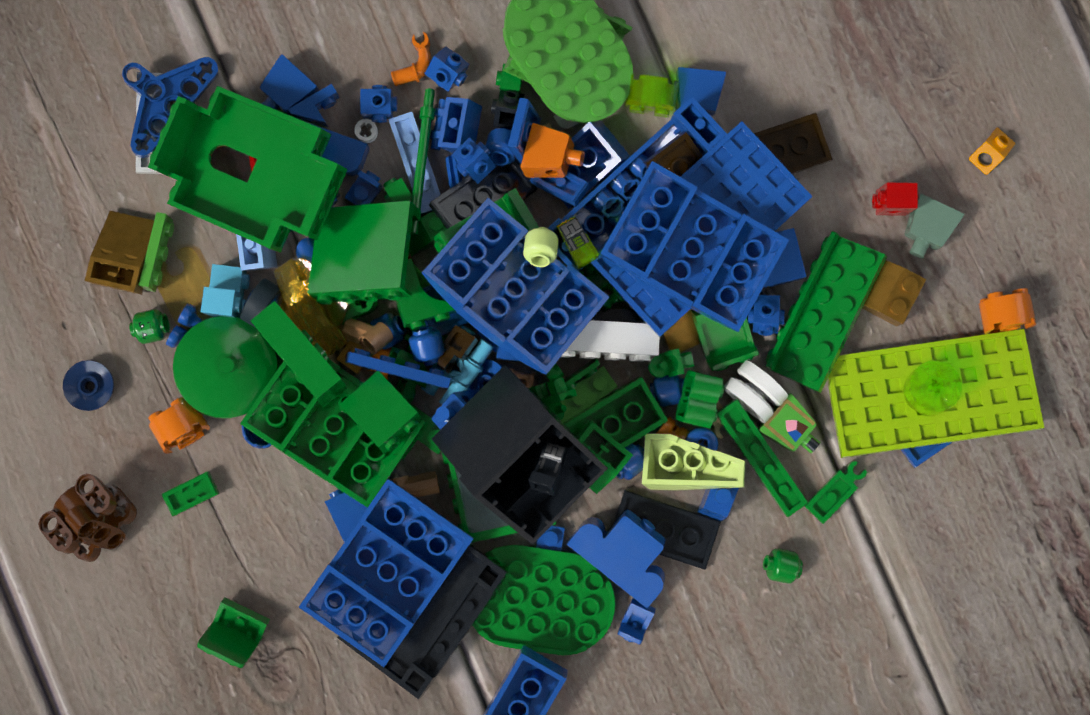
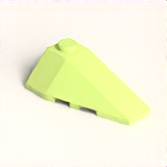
M671 434L645 435L642 484L650 490L744 487V460L711 450Z

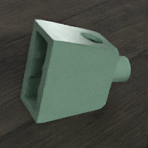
M919 194L918 208L910 213L904 233L906 237L914 240L909 253L918 258H924L928 247L933 250L942 248L963 218L964 213L926 195Z

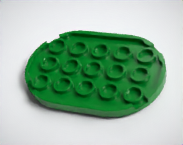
M516 544L500 546L485 553L486 556L508 571L503 583L473 624L476 631L489 642L508 648L521 649L525 645L535 652L573 655L588 650L607 633L615 612L614 591L608 577L581 555Z

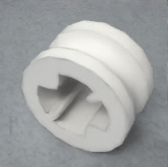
M362 119L355 125V134L361 142L371 143L375 141L378 136V128L372 120ZM364 125L367 128L369 125L372 126L370 130L371 136L367 137L366 134L364 137L361 136L363 132L361 128Z

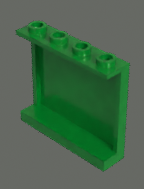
M411 201L331 207L318 240H314L307 294L322 305H330L332 302L338 301L354 303L355 300L376 302L378 299L385 298L397 301L401 300V297H411L412 293L405 288L412 221H420L421 210Z

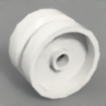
M745 360L737 370L738 375L744 382L731 377L724 385V391L733 400L737 399L743 409L762 423H766L774 414L772 407L766 401L775 406H781L788 398V394L768 373L752 362Z

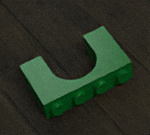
M412 258L408 259L405 288L412 295L411 297H401V300L396 301L404 328L411 326V329L415 330L426 326V322L433 319L436 322L450 319V314L456 313V311L446 301L434 299L424 292L419 283Z

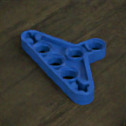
M203 57L157 77L138 63L132 62L123 68L122 76L124 82L141 96L131 138V149L136 156L140 158L149 157L156 149L160 133L154 132L151 125L155 120H162L165 124L167 123L170 116L167 106L171 101H176L177 97L180 96L195 104L216 79L218 65L214 59ZM209 64L212 65L211 71L213 73H205L202 77V81L205 82L204 84L198 78L191 76L195 72L197 77H199L202 73V65L206 67ZM138 69L142 73V77L136 82L130 81L127 78L128 71ZM188 82H194L198 86L197 93L193 95L186 94L183 90L184 85ZM151 85H158L162 89V93L159 97L152 98L147 94V89ZM147 129L149 134L157 140L154 142L150 138L147 142L149 149L147 151L145 149L138 151L137 141L144 142L148 136L143 132Z

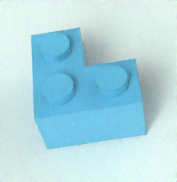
M212 264L209 287H204L201 313L213 317L227 316L240 318L246 299H243L244 290H248L250 275L247 274V271H241V267Z

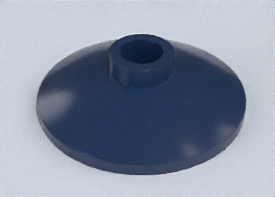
M91 360L78 362L64 376V396L73 407L79 410H97L103 407L113 394L114 380L112 374L107 367L99 362ZM90 381L95 384V388L92 391L87 388Z

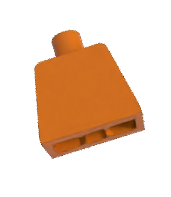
M532 123L520 168L525 177L564 178L567 175L569 164L583 165L585 153L584 151L574 150V143L570 135Z

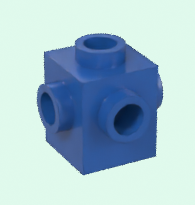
M445 46L433 56L425 75L436 82L439 87L449 92L455 86L460 87L468 76L465 72L470 64L458 53Z
M373 85L372 89H360V114L363 119H372V122L385 123L387 119L393 118V112L398 110L397 96H393L391 89H387L385 85Z
M470 137L451 155L457 162L455 168L464 177L469 175L477 184L496 167L488 156L491 153L490 150L482 142L476 144Z
M758 296L754 303V308H751L748 314V323L753 324V333L763 336L778 334L779 325H784L785 310H780V296Z

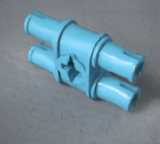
M464 325L461 326L463 330L472 336L476 334L470 328ZM481 339L471 355L467 356L464 361L457 358L456 364L461 372L458 371L456 366H454L450 373H447L437 363L432 365L431 368L444 371V376L451 378V385L439 401L442 405L452 393L470 390L469 387L479 372L483 371L484 367L482 365L494 349L493 345ZM427 384L426 388L421 387V389L434 396L439 387Z

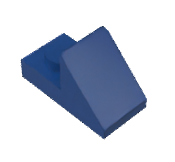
M330 84L288 110L297 119L328 127L319 110L322 108L326 110L337 103L336 100L340 97L333 85Z

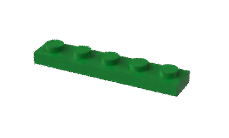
M734 399L718 410L717 418L784 515L789 517L808 503L739 401Z

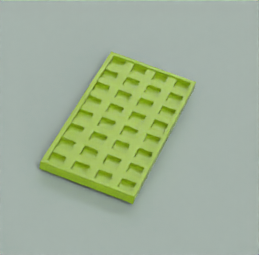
M1024 329L839 355L827 379L841 458L1045 428Z

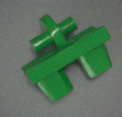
M679 349L661 353L653 357L648 364L649 372L656 378H662L666 375L673 377L685 374L684 369L694 367L692 353L680 354Z
M563 377L547 382L551 396H549L545 383L531 387L530 389L560 420L563 419L564 412L567 410L566 406L562 405L560 401L577 396L575 389L567 390Z

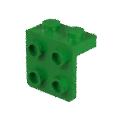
M224 597L212 624L199 639L197 647L207 654L226 661L232 666L243 668L261 643L270 619Z

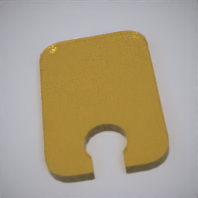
M184 247L175 251L177 258L183 262V272L180 275L172 276L168 272L166 261H163L161 268L163 273L162 282L157 288L176 324L188 330L191 327L178 323L179 316L187 303L194 305L196 314L201 320L204 321L213 316L201 313L204 287H209L210 277L196 251L190 247Z

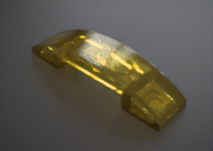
M295 257L274 270L277 285L286 305L301 329H305L314 340L313 344L318 343L328 357L347 345L348 343L336 323L330 324L316 300L307 294L308 287L304 281L308 278Z

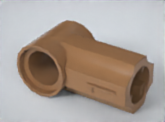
M350 318L345 322L342 331L344 339L360 344L363 350L371 352L370 355H375L393 340L391 330L382 322H378L373 326Z
M436 471L411 477L407 475L390 479L416 498L440 492Z

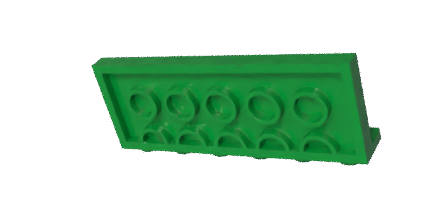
M834 231L823 240L822 252L819 258L813 261L810 268L811 274L808 280L804 281L800 287L799 299L796 304L791 306L788 313L789 319L786 325L780 328L777 335L778 341L774 349H771L766 357V367L769 370L819 393L822 392L887 259L886 254L842 238Z

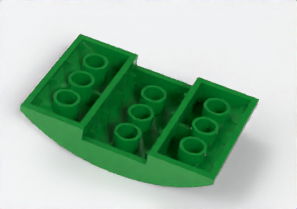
M329 360V365L341 377L347 389L323 408L283 361L240 424L298 464L368 508L426 422L422 420L418 429L411 434H406L400 440L401 442L396 449L383 454L339 405L363 384L362 381Z

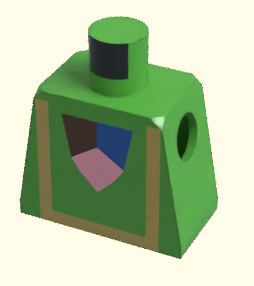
M788 393V398L781 406H776L773 409L774 414L766 423H761L757 428L762 435L793 452L801 445L811 454L821 443L810 434L817 423L791 393Z

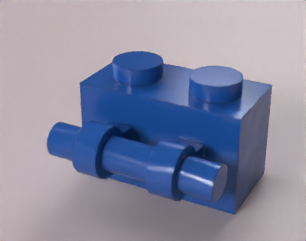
M446 97V100L439 99L438 108H435L436 120L434 130H431L430 139H432L431 149L440 150L442 148L454 153L469 137L476 143L482 106L465 98Z

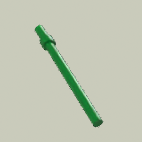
M430 88L425 89L424 104L420 108L419 116L421 128L412 194V203L419 210H421L431 122L435 118V109L433 108L435 90ZM412 221L411 235H418L419 221Z

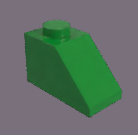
M434 211L420 218L418 235H411L409 252L412 257L435 244L433 237L440 231L447 230Z

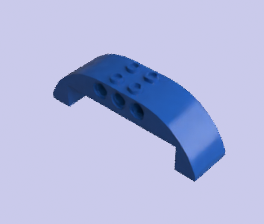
M693 96L673 113L671 120L564 218L561 220L558 218L548 227L559 239L557 256L567 266L570 264L577 271L582 270L590 263L589 260L604 247L647 170L643 163L683 131L688 133L703 156L727 135ZM576 217L590 242L584 244V242H581L582 239H579L581 236L576 237L573 241H576V247L579 248L571 252L559 227Z

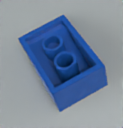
M601 120L589 122L571 138L574 143V150L584 151V163L582 166L569 164L567 172L589 183L590 188L584 195L585 197L621 166L630 155ZM563 201L568 209L573 207V205Z

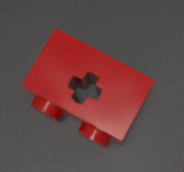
M887 182L877 189L876 194L872 196V208L876 209V215L906 216L918 208V183Z

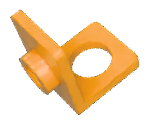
M997 127L987 140L969 157V161L987 175L1008 155L1015 142ZM981 153L989 154L992 157V163L989 165L981 163L979 155Z

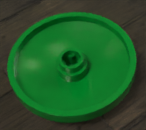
M218 316L196 324L180 340L173 359L174 381L183 399L198 412L222 419L235 418L247 414L277 371V359L274 349L255 327L237 317Z

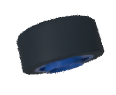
M266 278L262 279L247 298L240 319L255 327L250 320L275 301L278 304L282 288Z

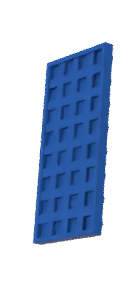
M743 121L681 176V178L697 186L698 190L741 215L746 214L773 231H776L813 197ZM602 249L589 260L658 337H661L690 310L689 307L656 290L600 254Z

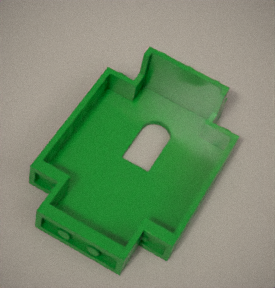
M219 86L216 87L215 92L210 96L207 109L185 98L177 97L176 102L170 109L168 121L160 132L159 142L150 156V163L148 165V168L177 180L175 186L170 190L167 204L279 253L283 249L290 230L318 240L348 170L322 157L331 137V134L327 131ZM220 146H227L256 158L257 161L248 182L214 168L211 162L214 150Z

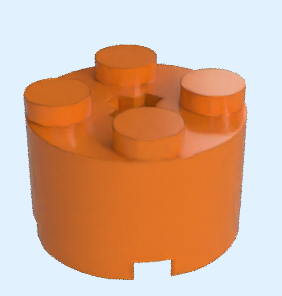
M1027 288L1014 290L1012 294L1003 295V292L987 294L988 298L980 300L979 309L984 334L1013 331L1019 329L1021 325H1025V329L1036 325L1031 295L1028 293Z
M183 397L174 400L170 404L171 407L165 411H157L148 417L150 421L149 427L166 454L173 453L171 448L178 446L179 450L188 447L204 436L203 429H210L202 413L192 408Z

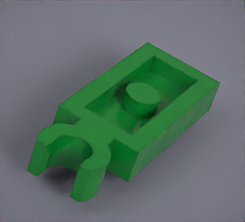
M853 460L847 465L845 474L838 470L804 506L821 524H824L858 489L853 482L866 476V470H862L857 475L853 472L854 466L858 463L857 461Z

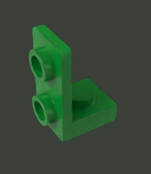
M593 359L565 378L564 382L567 390L575 388L577 386L576 381L583 376L587 379L598 371L596 367L600 365L599 361ZM555 363L546 376L549 381H553L563 377L564 373Z

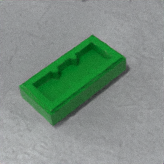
M207 471L162 493V497L172 517L220 493L210 472Z

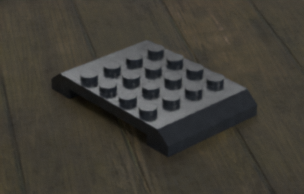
M469 544L385 667L375 662L339 635L337 638L415 698L420 699L432 685L501 586L508 571Z

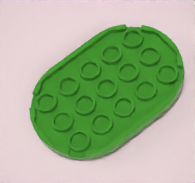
M510 0L505 11L503 28L506 48L546 106L565 120L583 123L597 122L615 113L623 105L630 93L633 82V65L627 47L595 1Z

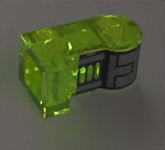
M575 216L556 225L578 269L599 258L598 251Z

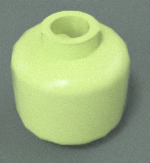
M545 227L530 230L525 236L523 251L525 259L535 267H546L553 263L557 258L559 241L557 235Z

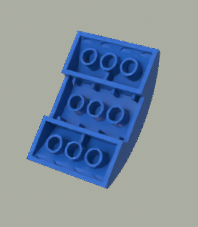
M652 161L600 254L670 298L739 332L789 239L746 214L741 215L698 190L697 186Z
M487 198L424 269L422 274L444 300L480 333L516 359L546 375L609 299V296L570 264L566 267L556 259L546 267L531 265L523 255L525 236L528 230L491 199Z
M388 478L299 608L375 662L385 667L474 538Z

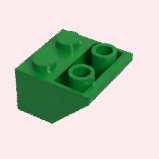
M589 421L576 437L608 468L589 487L594 493L598 494L618 475L633 454L594 422Z

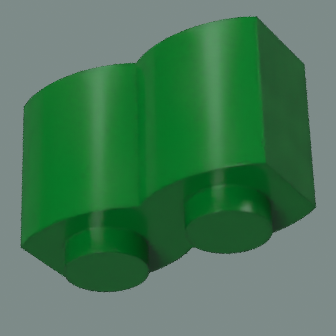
M688 370L683 383L682 396L677 406L676 420L711 428L718 416L716 404L724 393L723 379Z

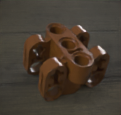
M86 473L77 479L75 486L65 491L58 498L51 511L41 516L38 526L42 534L57 551L65 554L73 553L80 560L93 562L99 557L101 548L111 550L123 543L126 534L120 526L132 523L136 518L137 509L120 488L112 484L105 485L96 476ZM89 480H93V488L85 493V484ZM118 505L125 508L124 512L126 514L124 517H122L123 513L121 510L116 508ZM56 517L57 524L54 529L49 531L48 523L52 518ZM82 542H83L84 544H86V545H89V547H88L89 553H88V554H86L87 549H86L83 545H81Z

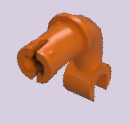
M423 32L425 40L421 44L417 43L414 35L412 37V43L419 54L418 61L412 63V66L391 71L395 87L412 81H417L418 83L425 76V72L432 60L429 50L431 44L426 33Z

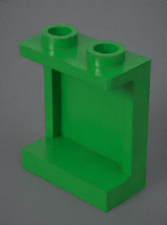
M690 309L706 364L711 371H722L727 369L729 365L737 362L744 363L745 360L751 361L753 357L759 355L758 349L753 342L747 317L739 332H736Z
M376 371L339 404L383 454L396 449L401 442L400 440L406 434L416 431L422 421L419 413L379 371Z

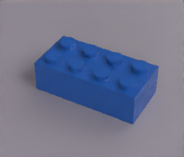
M523 645L483 715H546L567 679L568 670Z

